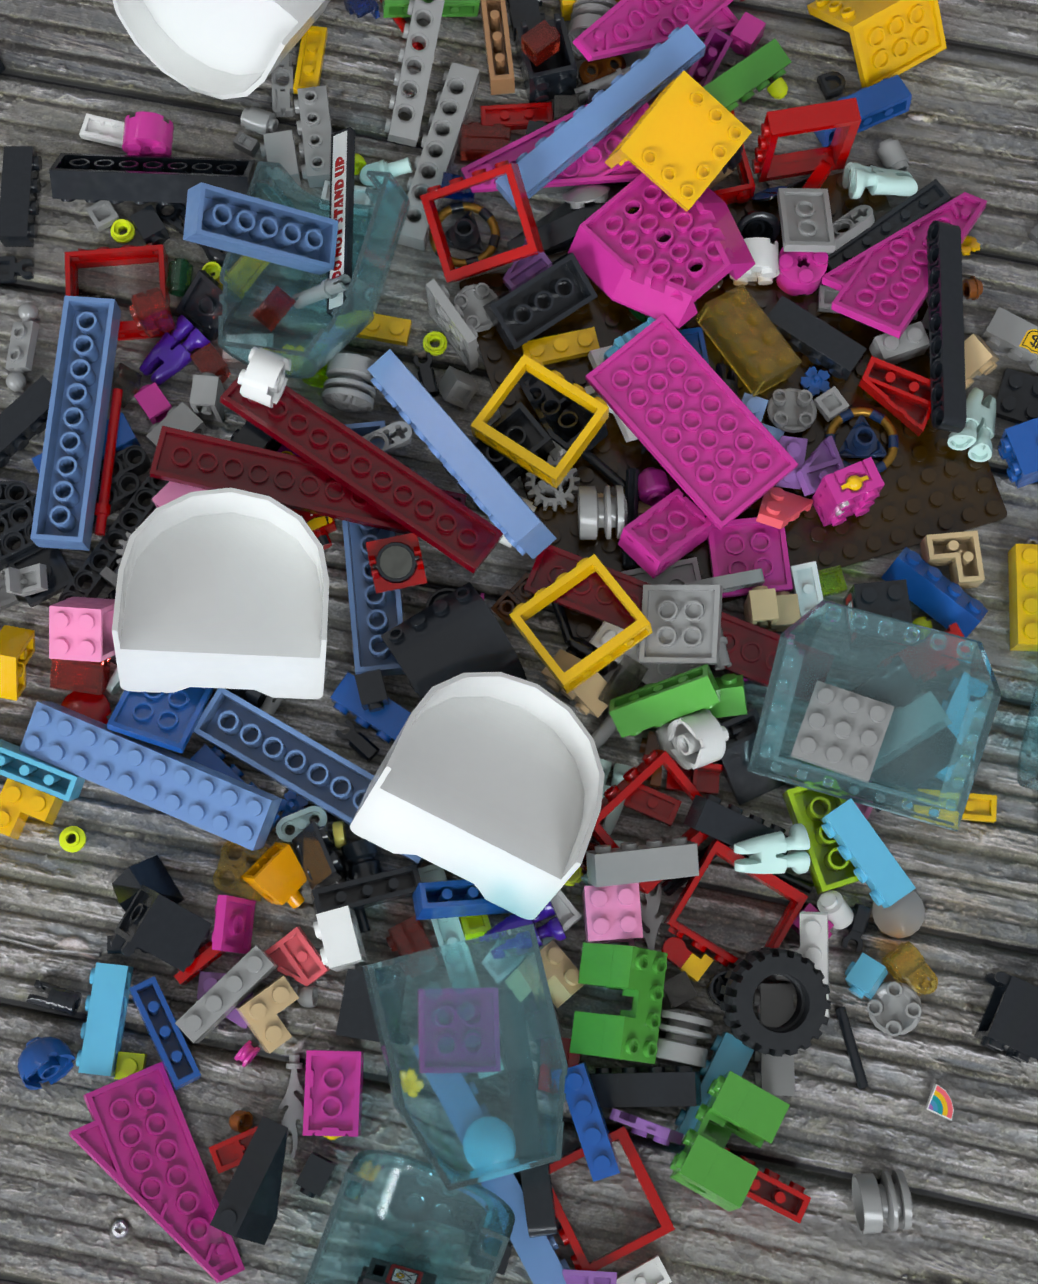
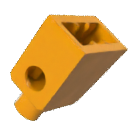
M275 842L241 876L247 884L272 904L283 905L288 902L291 908L294 909L299 907L305 900L299 889L307 881V877L291 846L287 843Z

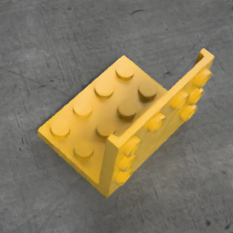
M815 0L807 5L810 15L850 33L862 88L877 84L885 78L900 75L947 49L938 0Z
M683 70L661 91L604 163L612 169L617 164L622 166L624 162L629 160L687 212L752 131Z

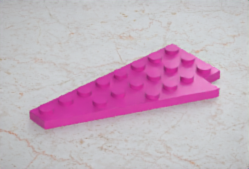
M157 1063L83 1095L93 1122L70 1131V1137L217 1283L245 1270L232 1235L210 1225L219 1203L163 1063Z

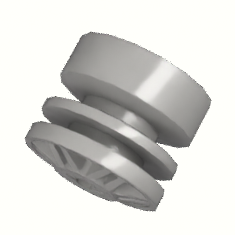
M615 0L575 1L571 22L567 31L574 54L585 59L572 42L617 4Z
M352 353L331 355L326 371L329 379L324 382L325 390L322 392V401L332 408L345 412L366 413L373 410L376 390L373 388L375 385L370 381L373 376L367 369L376 361Z
M615 485V497H611L610 486H605L603 497H598L595 486H578L579 540H596L599 528H604L606 539H611V528H615L616 538L620 539L623 528L627 525V500L623 493V486Z
M680 1009L661 1010L660 1018L667 1019L668 1022L667 1025L660 1024L659 1030L666 1033L665 1038H658L656 1058L705 1068L708 1049L697 1045L698 1039H711V1035L699 1032L700 1026L713 1028L714 1021L690 1011Z
M901 1169L893 1170L891 1176L888 1171H882L880 1184H878L872 1172L853 1174V1206L858 1228L862 1234L881 1233L883 1219L886 1220L891 1231H897L898 1224L902 1230L911 1229L912 1196L905 1174Z

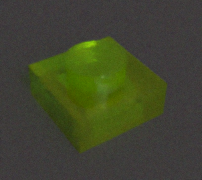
M840 565L818 571L823 597L847 591L848 588Z

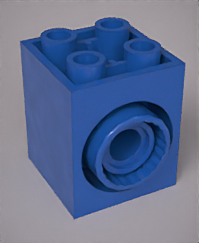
M1038 418L1006 428L1000 439V445L997 446L1001 459H1006L1008 464V478L1011 483L1015 482L1017 489L1038 482Z

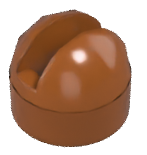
M236 1110L229 1117V1126L235 1132L243 1133L252 1127L253 1116L248 1111Z

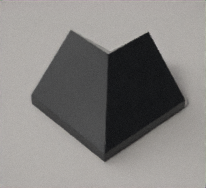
M158 855L129 866L112 883L118 902L125 912L142 884L176 904L185 900Z

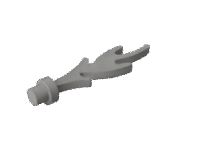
M661 884L658 885L655 896H652L650 892L648 894L644 893L647 901L646 906H643L640 901L642 922L650 929V933H646L643 930V937L649 950H654L656 935L664 919V915H661L658 919L655 918L661 902Z
M299 1054L289 1055V1063H286V1069H291L290 1081L286 1094L278 1106L279 1109H282L285 1105H288L281 1124L288 1127L292 1133L293 1147L290 1155L291 1158L295 1157L298 1144L296 1120L300 1119L303 1125L304 1107L294 1095L295 1090H298L301 1094L304 1093L297 1075V1069H302L303 1063H300Z

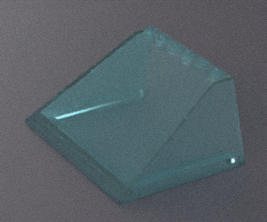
M822 600L780 635L747 771L845 800L852 798L855 803L958 832L1002 695L982 642ZM817 680L895 706L868 783L791 757Z

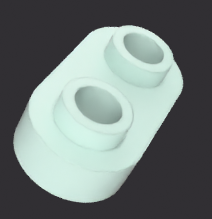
M310 806L285 816L277 823V836L283 842L292 844V840L311 824L310 820L314 816L320 818L318 825L326 828L328 824L327 814L321 807ZM289 826L295 827V832L292 835L286 834V829Z

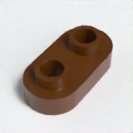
M621 55L589 62L586 60L580 66L578 72L579 79L585 85L616 72V69L610 66L611 62H616L618 68L622 70L626 68L625 59ZM593 68L595 70V74H589L587 72V69Z

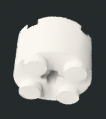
M764 237L744 239L755 261V265L738 280H735L729 274L733 280V285L743 286L747 285L750 281H758L759 285L772 284L773 278L777 277L780 273L778 242L775 241L774 244H771L770 238Z
M254 346L248 357L250 362L247 369H242L238 377L237 383L241 385L240 394L245 398L273 408V403L277 404L284 392L288 381L285 378V370H291L292 362L289 358Z
M703 709L672 721L667 730L668 741L672 740L674 746L671 749V753L677 763L684 769L689 770L692 768L694 770L718 761L724 756L726 741L729 739L728 731L719 724L708 709Z

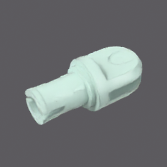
M408 157L390 163L380 160L362 167L359 179L365 187L377 188L391 184L392 178L412 173L413 170Z

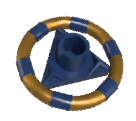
M867 407L850 408L837 415L829 424L825 439L832 436L835 445V434L839 426L845 421L859 416L839 450L841 459L884 458L875 465L879 473L886 470L894 461L899 449L898 434L892 422L881 412ZM864 416L881 424L888 434V453L884 450ZM842 459L844 467L852 465Z

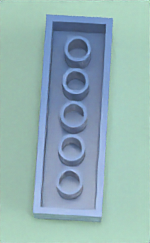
M202 182L188 189L183 240L317 275L334 270L338 220Z

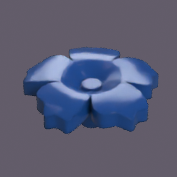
M809 367L805 373L806 377H801L800 384L804 389H808L812 396L819 395L820 392L824 393L830 389L829 382L827 381L830 377L828 371L819 370L817 374L815 367Z
M288 790L284 794L285 799H282L279 806L281 812L284 811L281 818L305 809L304 806L308 805L309 802Z

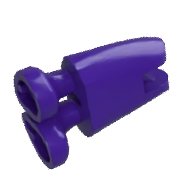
M180 315L176 321V329L172 334L166 331L146 356L139 369L146 376L153 373L151 382H155L159 386L194 360V357L190 354L192 351L201 349L208 352L214 346L188 319ZM185 337H188L182 344H180L181 340H183Z
M551 901L533 920H527L511 914L484 934L487 942L497 940L503 936L507 940V943L491 951L494 959L511 957L543 946L542 939L547 937H553L558 941L567 938L557 916L550 919L546 924L538 928L535 927V923L557 915Z

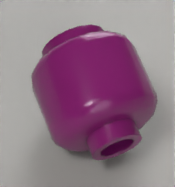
M649 467L639 474L638 492L641 502L653 507L671 493L667 475L663 470Z

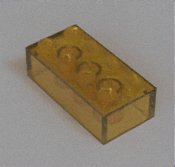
M743 284L706 302L695 319L753 397L791 377L802 362Z

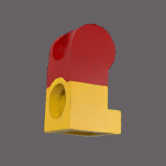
M678 937L668 938L662 945L661 952L668 953L667 960L695 983L699 981L714 961L707 954H703L701 958L697 957L686 948L685 942Z

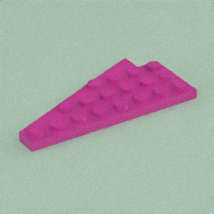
M620 0L572 43L589 62L649 49L657 43L663 44L675 28L679 27L681 29L686 24L689 25L698 37H704L713 26L722 32L731 31L739 20L727 7L734 0Z
M644 104L543 188L633 181L642 172L629 160L624 162L622 166L617 164L612 169L604 162L649 108V104ZM575 111L461 168L464 178L472 177L471 173L486 168V171L495 169L494 165L505 160L516 164V160L521 154L525 152L530 153L541 138L545 136L548 138L552 135L555 127L562 121H569ZM497 178L470 187L472 193L498 191L495 182Z
M964 192L824 274L822 284L840 291L832 302L831 310L900 339L928 296L927 231L930 224L936 220L959 226L962 244L986 208L987 201Z

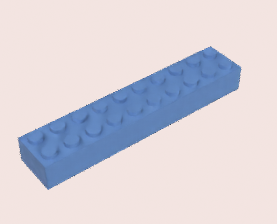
M64 296L30 538L38 547L90 551L121 318V309L115 299Z
M391 349L367 369L373 376L370 381L383 393L387 401L396 408L399 415L414 429L413 431L426 443L430 451L443 463L448 472L457 479L460 486L473 498L478 507L487 514L490 521L504 534L508 542L522 556L527 553L534 559L557 539Z
M385 420L344 424L360 436H365L386 426ZM380 438L371 441L372 444L380 449L385 445V442ZM342 520L355 673L358 675L380 669L382 676L405 674L381 638L382 634L404 622L402 590L396 589L376 594L366 542L394 537L396 532Z
M225 688L217 689L193 731L198 737L314 805L321 807L324 811L348 825H351L367 788L374 775ZM400 854L418 866H421L424 861L423 858L417 855Z
M37 701L19 749L23 753L252 851L264 848L282 801L280 797L159 746L109 730L106 724L52 701Z

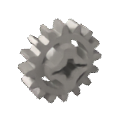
M548 455L547 463L556 467L562 457L559 456L556 461H553L551 455ZM571 469L557 489L543 480L535 485L537 476L532 473H526L528 482L525 483V489L530 490L527 497L529 499L535 497L534 505L537 506L542 503L543 510L545 511L548 506H552L553 511H556L557 505H561L565 509L567 507L566 501L568 500L573 503L575 499L573 494H578V487L575 485L580 484V478L574 477L577 474V469ZM567 482H569V488L564 493L563 486L567 485Z

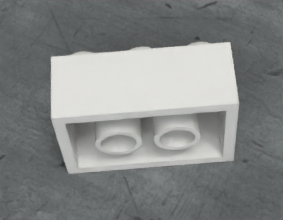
M344 906L316 914L317 921L313 922L316 937L323 942L324 948L320 949L323 965L329 966L331 970L340 972L354 968L355 964H368L356 914L352 908Z

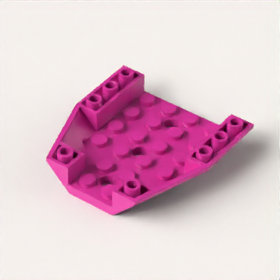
M643 173L579 225L568 251V254L573 253L585 275L612 301L654 319L664 314L677 329L698 313L694 302L729 273L735 280H738L755 265V261L727 204L710 188L707 187L693 206L686 212ZM639 207V210L636 213H628V211L631 208ZM662 236H671L667 242H659ZM696 264L703 265L702 269L697 272L690 271L692 266Z

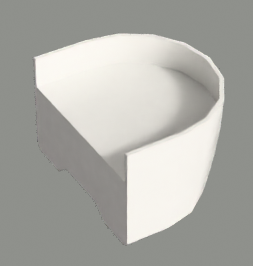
M112 0L116 14L135 45L163 73L194 92L222 100L246 97L259 87L319 18L330 0Z
M235 488L190 492L156 508L130 535L118 569L112 635L120 687L126 691L174 693L189 687L256 690L273 698H321L324 690L327 646L329 576L323 546L302 516L270 496Z
M502 672L462 673L433 686L412 711L370 782L352 820L350 829L354 834L394 854L417 855L475 884L487 901L521 918L533 920L582 864L601 810L605 775L595 741L569 706L540 685Z

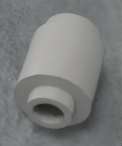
M254 106L251 108L246 107L243 110L241 125L246 130L263 135L274 133L278 129L279 121L276 119L275 113Z
M889 138L880 143L877 154L885 169L902 171L909 169V159L899 140Z

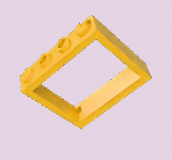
M523 354L470 426L474 437L557 489L608 419L609 407L601 398H593L587 394L585 389L579 384H571L566 381L564 376L558 371H550L544 367L539 359L535 357L530 358ZM526 371L594 413L556 467L487 424Z
M595 554L580 560L574 569L559 575L553 584L538 590L532 599L526 603H520L509 614L514 626L567 694L653 633L648 619ZM596 571L635 619V622L566 672H563L525 621Z

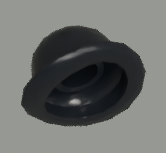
M751 211L740 219L737 227L743 239L764 237L770 238V243H772L780 233L781 224L779 219L772 213Z

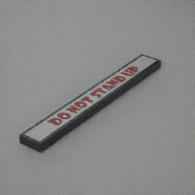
M351 127L331 134L329 218L338 220L335 265L334 270L328 272L329 279L346 274L352 280L355 130ZM352 287L348 291L338 293L333 299H327L328 315L333 317L351 311Z

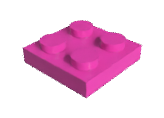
M218 895L215 906V925L212 933V950L247 954L251 950L256 901L229 895Z

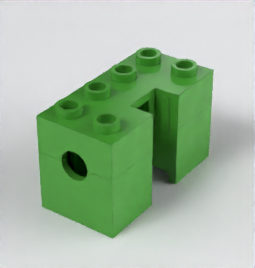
M583 942L578 983L621 990L622 996L633 997L631 1011L620 1010V1015L575 1011L570 1053L655 1064L668 953L635 946Z
M732 1071L727 1072L723 1076L719 1075L717 1079L714 1078L707 1091L711 1096L707 1104L702 1103L697 1110L695 1118L698 1119L694 1130L688 1129L682 1141L686 1146L680 1154L677 1153L669 1167L673 1170L670 1178L729 1212L741 1208L759 1171V1168L724 1149L731 1134L734 1133L758 1148H761L764 1140L771 1144L790 1104Z

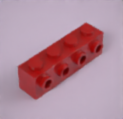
M740 1155L741 1159L755 1165L754 1161ZM765 1168L764 1172L758 1171L746 1196L800 1224L811 1200V1197L804 1194L806 1188L790 1181L789 1185L778 1181L781 1175Z

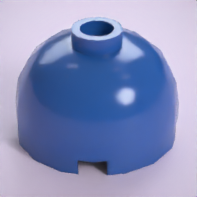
M35 1037L26 1044L18 1058L20 1078L29 1090L42 1089V1083L49 1081L52 1085L66 1076L74 1066L72 1060H75V1056L67 1044L56 1037Z

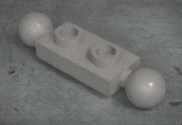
M30 302L20 305L18 314L22 321L13 322L5 369L11 372L6 378V384L13 391H21L25 388L27 381L23 371H32L39 324L34 322L38 317V308Z

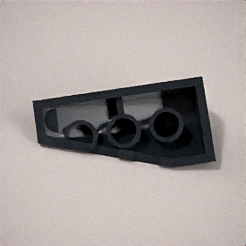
M593 201L585 203L583 208L571 209L570 203L565 202L537 221V230L546 256L570 249L579 225L601 208V204ZM524 231L507 242L509 250L524 245L526 238Z
M527 372L518 381L520 387L548 435L554 442L568 451L594 413ZM606 423L603 424L584 451L593 449L608 435Z
M265 1116L262 1117L210 1223L211 1226L236 1238L265 1245L278 1216L288 1127Z

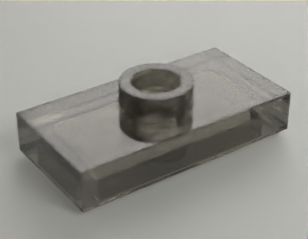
M625 654L598 699L610 706L611 699L635 691L648 668Z

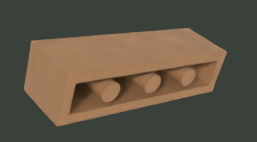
M481 0V15L491 95L515 93V77L505 0Z

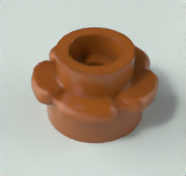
M971 276L970 279L963 281V296L965 299L977 300L979 295L983 293V284L981 280Z

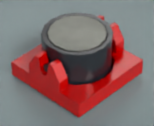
M409 533L366 542L376 594L427 583L417 535Z

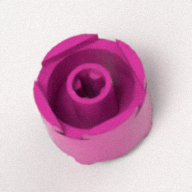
M135 112V117L131 118L129 114L125 117L122 149L127 155L171 157L174 125L170 120L169 123L165 122L164 116L153 112Z
M782 248L779 253L780 273L776 277L778 287L791 296L812 294L821 285L822 277L828 266V254L826 252H784Z

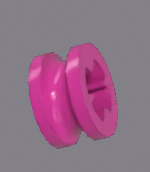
M251 1040L246 1042L234 1057L236 1061H242L244 1068L260 1051L258 1046H252L253 1042Z

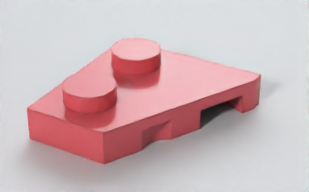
M773 487L763 495L756 522L782 529L788 525V522L799 518L802 511L808 512L811 509L813 500L784 491L779 487Z
M300 926L293 929L265 951L278 965L276 968L278 972L294 978L305 986H310L330 970L328 966L323 965L320 954Z

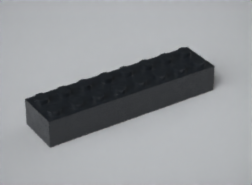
M60 153L49 169L52 198L61 199L63 202H72L77 199L85 200L88 203L105 200L113 204L133 201L138 205L158 202L164 206L173 203H183L186 206L188 189L201 182L252 197L257 188L255 160Z

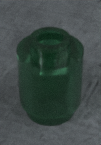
M175 258L174 261L169 262L166 285L170 295L183 297L192 283L193 265L187 259Z

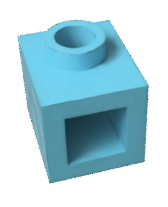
M862 953L857 962L853 961L845 972L847 976L845 980L848 986H850L848 990L861 999L863 996H866L871 1000L888 975L887 968L870 956Z

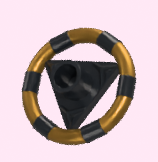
M453 203L438 213L442 224L443 220L451 214L469 211L445 233L448 247L479 254L478 256L466 259L451 256L454 267L457 268L491 257L499 244L500 229L494 215L485 207L476 203ZM474 213L479 214L490 226L491 237L485 251ZM429 230L431 247L435 255L438 256L431 230Z

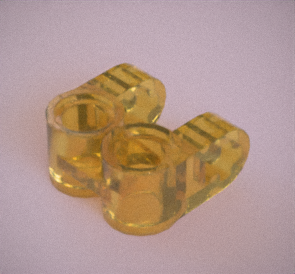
M229 840L225 842L221 848L219 863L213 875L214 885L226 894L261 902L263 897L249 884L243 883L241 876L244 874L249 858L258 860L269 848L264 846L262 849L252 851ZM234 847L242 849V856L238 860H231L228 856L229 851ZM225 873H233L235 876L233 884L223 886L221 877Z
M911 942L901 943L881 958L882 964L887 968L890 975L897 982L905 983L909 987L911 986L918 996L931 994L937 989L938 979L935 973Z

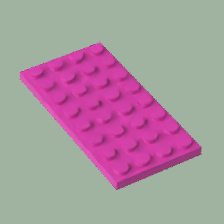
M664 314L585 377V380L719 531L799 465Z

